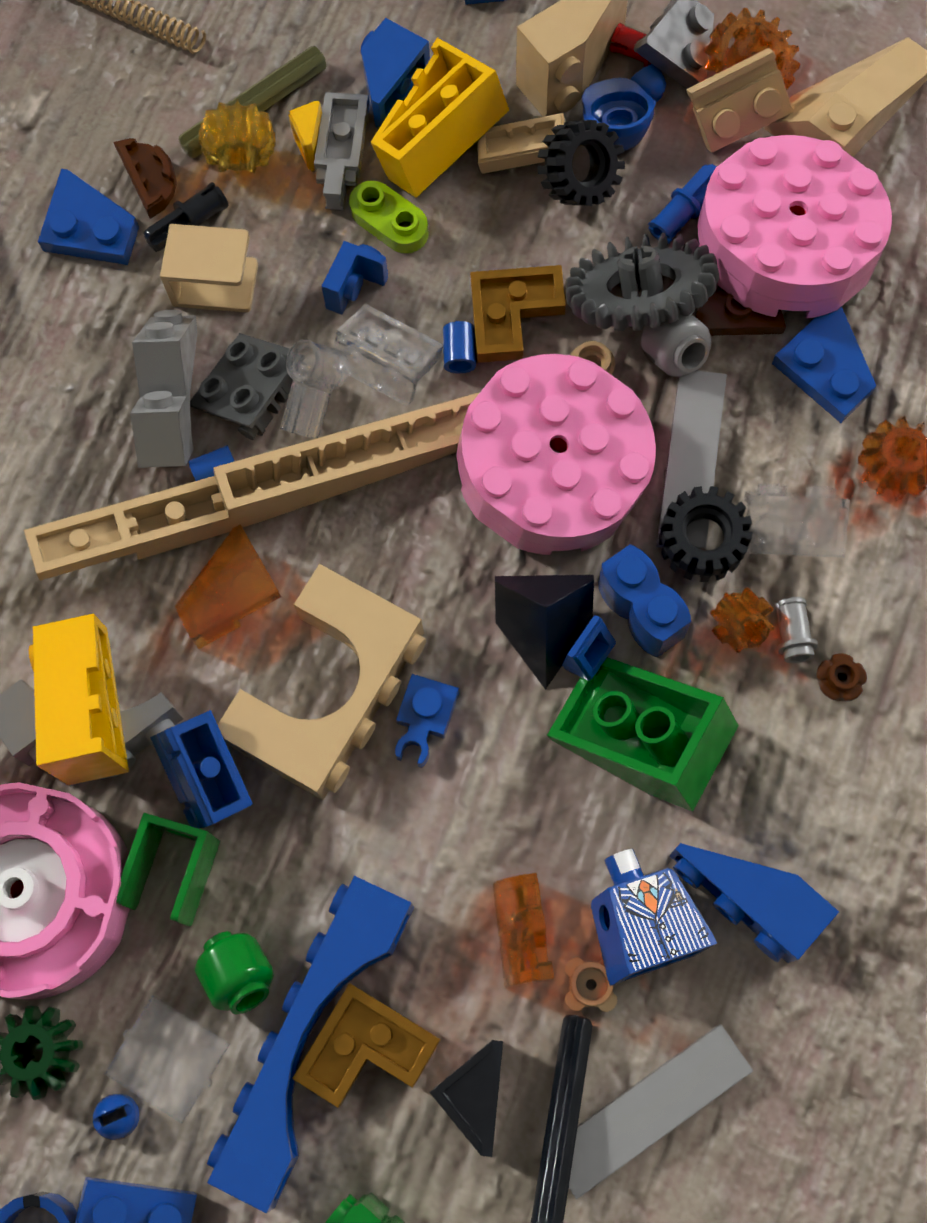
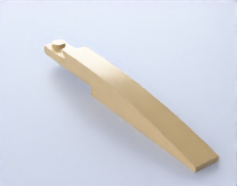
M479 393L213 467L214 476L25 529L24 533L36 574L41 581L136 553L138 560L274 518L457 452L467 409Z

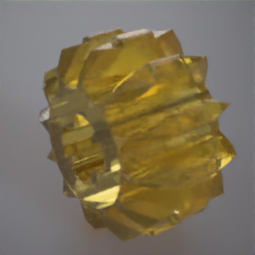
M237 99L234 105L228 106L219 102L217 110H205V117L203 122H201V129H199V144L205 155L206 163L217 165L219 172H225L230 169L234 170L237 175L243 170L255 173L257 166L269 165V157L274 154L276 140L272 122L267 112L258 111L256 103L242 106Z

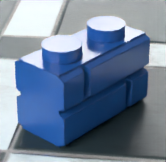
M211 710L150 737L179 803L185 805L183 812L190 826L198 829L208 827L253 805Z

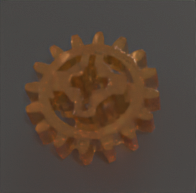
M743 8L737 17L730 12L722 23L717 24L710 34L709 38L711 40L704 48V53L711 56V58L705 64V69L719 73L770 48L775 51V61L778 69L781 71L787 90L795 81L794 73L800 68V63L792 59L799 51V46L788 44L787 40L793 33L791 30L781 32L778 29L780 23L778 17L768 22L765 20L764 10L760 9L755 17H751L748 8ZM734 37L735 42L731 48H728L730 39Z

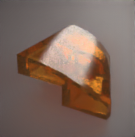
M238 525L231 530L177 602L175 608L191 640L200 649L241 627L240 619L277 600L281 595L242 526Z
M537 873L508 877L494 882L493 891L504 988L524 987L530 983L553 980L552 961H548L546 924Z

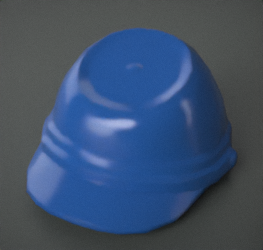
M620 77L594 83L584 90L582 94L583 119L597 120V123L607 124L609 126L607 132L615 131L619 137L613 144L623 145V149L626 151L634 148L645 136L654 117L656 101L638 83L631 79Z

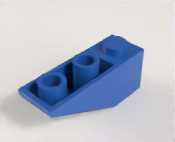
M682 843L670 854V857L677 862L673 867L674 871L693 888L697 889L702 885L716 898L713 905L718 912L735 925L742 921L757 935L753 940L756 946L776 962H779L781 958L787 963L799 960L839 913L835 907L796 874Z

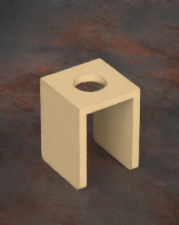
M169 224L160 278L173 307L246 313L251 310L258 262L256 258L246 257L250 238L247 230Z

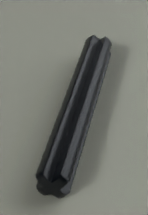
M566 1015L563 1018L531 1223H563L593 1028L590 1019L583 1016Z

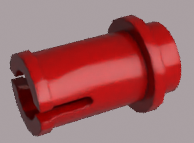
M619 23L611 39L614 43L610 44L609 50L644 63V67L651 65L649 61L634 51L635 44L647 34Z

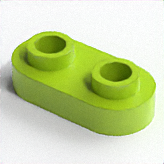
M365 181L352 190L349 198L351 215L359 226L399 253H413L426 244L429 236L428 221L421 209L379 181ZM371 198L378 199L375 202H366V200ZM404 221L412 223L408 227L399 226V224Z

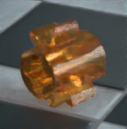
M747 587L742 591V594H728L726 592L717 604L716 609L710 612L719 623L712 629V633L722 644L728 643L736 653H740L743 647L759 648L769 636L770 631L775 629V626L766 618V616L773 612L774 608L764 597L758 598Z

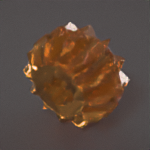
M905 416L898 419L895 425H892L885 419L879 423L875 432L871 431L862 442L864 450L860 452L857 464L867 468L862 475L863 482L876 480L878 483L876 487L877 495L883 494L887 489H890L895 501L902 500L907 492L916 498L925 491L927 485V437L923 434L925 422L916 425L915 428H910Z

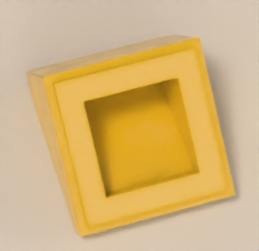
M313 101L290 110L288 115L296 145L308 170L310 169L311 172L315 171L314 160L322 115L319 101Z

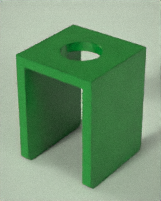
M143 813L121 874V885L116 903L132 910L137 909L164 832L192 840L196 843L170 916V920L191 927L220 840L208 831Z

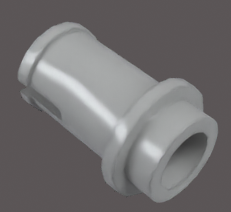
M801 597L785 598L774 604L782 642L777 646L778 653L784 655V661L787 663L809 661L815 657L814 650L818 648L817 640L811 638L806 611V599Z

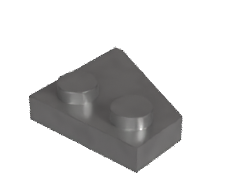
M671 0L664 9V14L659 16L650 26V32L635 44L634 51L688 89L707 78L714 13L697 0Z

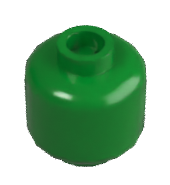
M229 931L214 935L204 944V952L197 960L195 972L215 1009L231 1011L235 1015L243 1014L256 1008L268 997V988L272 983L274 974L272 966L254 936L246 933L232 934Z

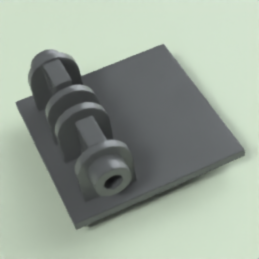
M239 333L236 339L228 346L225 354L209 376L201 383L199 390L190 400V407L239 424L238 431L246 438L254 440L256 435L262 436L264 434L265 428L273 419L270 412L278 414L281 410V407L275 400L286 403L289 398L288 395H290L297 383L303 379L302 370L305 368V365L301 359L304 354L297 350Z

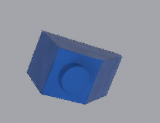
M387 18L381 22L375 31H371L366 35L360 50L373 119L377 129L380 128L396 101L405 100L414 86L411 78L417 68L424 69L430 60L428 40Z

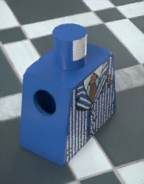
M633 849L618 852L604 860L614 886L607 888L595 897L591 902V909L610 986L694 957L717 944L713 933L675 871L667 868L644 876Z

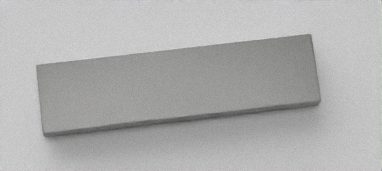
M696 370L688 375L678 377L656 543L658 548H663V545H659L660 528L671 502L676 503L678 495L686 491L688 496L691 495L694 487L702 486L703 493H708L710 486H714L727 374ZM709 519L694 520L686 529L690 543L701 550H706Z
M721 1024L578 1125L569 1181V1189L576 1200L753 1072V1069Z

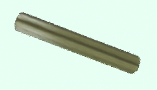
M316 46L309 47L182 133L178 138L180 146L190 158H196L325 70L327 65L324 55Z

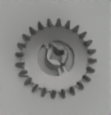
M646 233L643 236L640 249L637 246L633 247L629 237H626L625 250L622 253H618L616 247L609 242L607 245L608 259H604L603 254L596 249L592 250V262L589 259L580 258L579 267H572L570 277L566 279V300L575 316L582 318L587 324H597V327L601 329H608L614 326L615 331H624L628 327H632L633 331L643 330L644 326L648 325L651 328L661 327V322L666 321L671 324L679 320V315H691L695 312V307H702L708 301V298L714 294L720 279L717 259L713 253L709 254L707 245L699 247L696 239H692L685 245L681 234L674 239L672 248L668 246L665 233L661 234L658 246L654 248L651 247ZM662 275L674 280V283L665 291ZM621 283L623 298L614 296L611 293L612 288Z

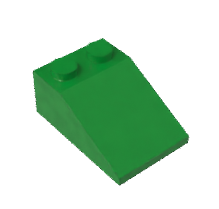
M607 657L590 681L579 678L547 736L555 743L647 794L693 812L739 725L724 697Z

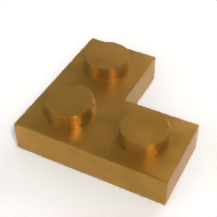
M562 265L470 272L477 363L523 359L520 318L565 315L566 304Z
M349 983L292 1079L337 1108L341 1107L367 1060L414 1088L441 1039Z

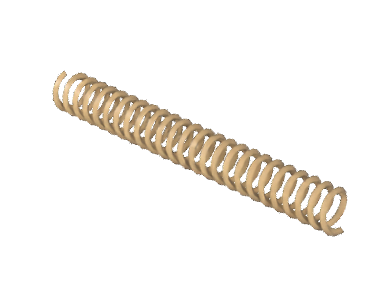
M76 0L84 5H89L91 8H96L99 12L103 11L106 15H111L113 18L125 21L126 24H132L135 28L139 27L141 31L146 30L148 34L160 37L163 41L167 40L170 44H175L177 47L189 50L192 54L200 51L206 41V33L202 30L203 36L197 49H192L199 37L197 27L191 28L189 23L184 25L182 20L177 22L175 17L170 18L169 14L163 15L160 10L156 12L154 7L148 9L147 4L141 6L140 1L124 0L123 7L119 12L121 0L116 1L113 9V0H109L105 6V0H100L98 3L97 0ZM131 2L130 10L126 15L127 6ZM138 5L137 14L133 18L134 9ZM145 8L144 17H143V19H142L141 22H140L141 13H142L143 9ZM152 11V18L147 25L149 14ZM160 15L158 24H157V26L154 28V26H155V20H156L157 16ZM165 18H167L166 25L162 30V24ZM174 21L172 31L169 34L170 25ZM181 24L180 32H179L178 36L176 37L177 29H178L179 25ZM188 28L187 36H186V38H185L184 41H183L184 33H185L186 29ZM195 31V36L191 43V37Z

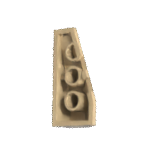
M907 37L792 95L789 100L793 113L765 126L764 129L773 136L796 135L823 141H834L844 151L854 157L927 81V50Z

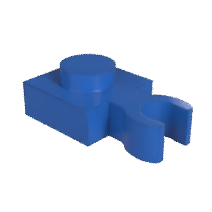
M411 674L396 718L397 724L409 728L408 732L396 744L395 754L397 760H402L403 751L406 747L416 745L422 750L417 762L418 767L422 768L426 765L429 759V746L427 743L429 736L434 735L445 738L459 696V688Z

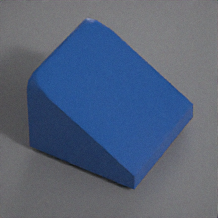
M593 616L562 664L565 670L587 681L594 677L616 644L614 637L601 617Z

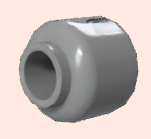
M692 314L689 316L679 315V320L671 324L666 321L661 322V327L651 328L648 325L643 330L641 347L645 356L670 376L681 377L699 369L708 358L712 339L709 329Z

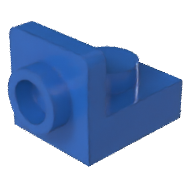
M344 241L321 286L325 308L342 315L349 300L355 301L358 298L363 285V279L385 286L388 280L386 257L371 246L364 244L357 246Z

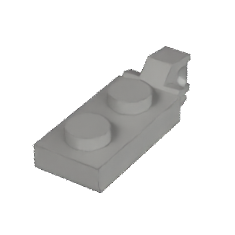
M325 92L314 167L316 183L324 184L323 196L326 199V209L343 210L346 186H356L357 178H360L370 109L369 95Z

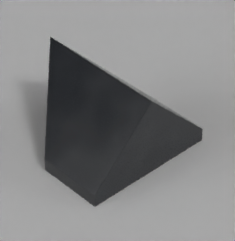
M594 575L495 576V623L545 690L562 667L567 654L593 618Z
M497 1040L489 1042L429 1092L481 1156L492 1157L503 1050V1041Z

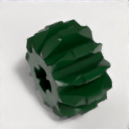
M34 1005L25 1007L23 1018L17 1014H9L4 1017L9 1033L0 1032V1064L3 1066L0 1070V1085L11 1082L10 1095L12 1097L22 1098L29 1091L33 1100L44 1099L48 1086L54 1091L63 1090L66 1087V1081L61 1071L77 1072L80 1068L77 1061L69 1059V1052L82 1049L83 1043L81 1040L67 1039L74 1031L76 1023L69 1019L59 1022L60 1010L57 1008L48 1007L41 1013L39 1007ZM31 1043H40L36 1046L37 1049H43L40 1061H31L35 1058L34 1055H28Z

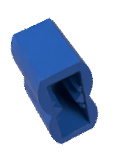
M629 544L602 563L598 581L601 596L613 612L627 619L628 627L634 640L644 651L654 657H659L685 638L692 622L689 609L676 591L660 583L656 566L642 550Z

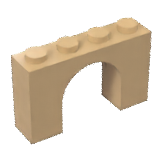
M319 564L293 605L301 620L341 641L356 654L360 663V675L353 695L336 712L322 718L306 720L290 717L240 689L217 725L227 746L317 798L324 800L329 790L336 793L345 781L350 770V766L346 764L355 747L362 749L369 741L376 726V723L371 720L381 704L387 707L393 701L401 685V680L397 679L406 662L413 665L419 658L426 644V638L422 637L424 634L422 619Z

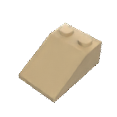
M560 0L517 26L516 86L543 117L567 112L582 99L584 90L589 87L610 53L609 47L611 43H614L611 39L619 23L625 25L628 0Z

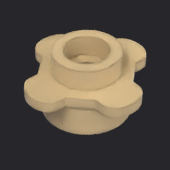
M578 957L569 960L565 966V973L570 978L569 992L565 995L566 1005L573 1011H580L584 1007H598L602 1012L613 1010L617 1004V996L613 993V985L610 986L607 979L603 959L598 963L584 962ZM590 979L596 982L594 990H589L586 987V982Z

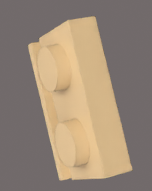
M770 48L686 89L688 96L691 98L693 111L705 146L711 153L793 113L781 71L778 69L775 61V51Z

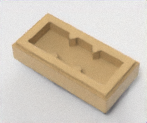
M564 113L491 127L477 141L478 165L481 173L545 162V159L538 158L539 149H548L549 147L542 141L546 135H554L551 129L555 126L564 125V122H566Z

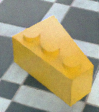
M438 37L431 46L433 56L424 69L417 68L411 80L414 86L405 100L396 101L371 140L373 149L388 180L415 198L510 111L496 70Z

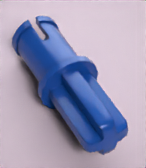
M713 164L702 166L682 189L677 188L672 192V200L648 223L650 233L657 240H659L662 233H665L668 244H670L675 235L691 218L696 219L699 217L707 185L717 166Z

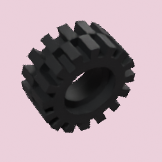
M597 120L564 122V125H557L551 129L554 135L545 136L542 142L549 147L548 149H539L538 158L545 159V165L537 166L538 174L547 175V178L541 181L543 189H552L549 196L553 200H560V203L564 205L592 206V204L599 205L605 202L604 197H612L616 192L611 185H620L623 177L616 175L617 169H625V161H618L617 155L624 153L623 145L613 144L619 137L615 131L607 132L609 128L607 124L597 123ZM580 145L587 149L590 157L588 175L581 182L576 179L572 169L573 155Z
M702 486L694 487L691 495L688 496L686 491L678 495L676 503L672 501L667 508L659 534V545H663L661 554L664 560L668 558L672 560L670 568L675 573L679 568L686 571L683 578L692 580L693 575H700V582H709L711 576L714 575L716 580L725 578L728 571L732 573L738 567L747 552L753 532L749 531L752 525L751 516H743L746 510L745 505L741 501L735 506L732 503L735 495L729 491L726 492L723 498L717 495L718 487L710 486L708 493H703ZM697 519L712 520L723 531V543L713 550L698 549L688 540L687 526Z

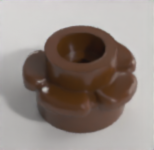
M838 653L832 655L829 661H822L817 669L816 675L820 690L826 697L836 701H852L858 698L863 692L862 685L867 681V674L863 665L855 663L853 657L848 654ZM839 673L845 674L846 681H840L837 675Z

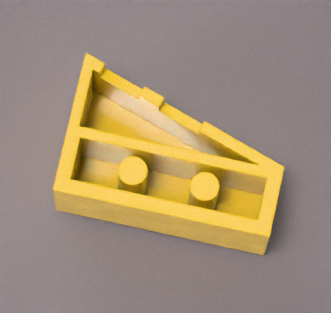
M94 613L33 626V645L29 646V659L34 671L36 766L68 786L128 773L127 754L107 627Z

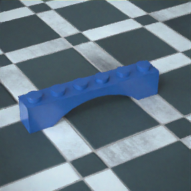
M356 876L353 877L349 886L341 884L329 908V913L335 915L326 935L318 932L308 950L305 961L312 965L303 983L295 981L284 1000L282 1011L288 1013L279 1034L271 1031L259 1052L257 1061L264 1065L255 1084L247 1082L234 1104L232 1112L239 1117L230 1136L222 1134L209 1156L207 1165L214 1169L207 1182L208 1184L264 1213H268L276 1207L299 1157L293 1116L295 1080L292 1078L298 1069L308 1036L326 1006L346 984L370 966L393 955L414 910V906L410 901Z

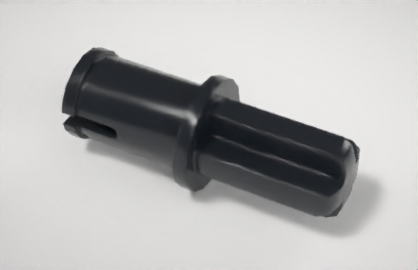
M211 182L207 187L185 202L176 201L173 204L174 211L147 228L143 233L144 238L155 252L160 251L166 246L169 224L199 226L221 210L228 208V201L221 189Z

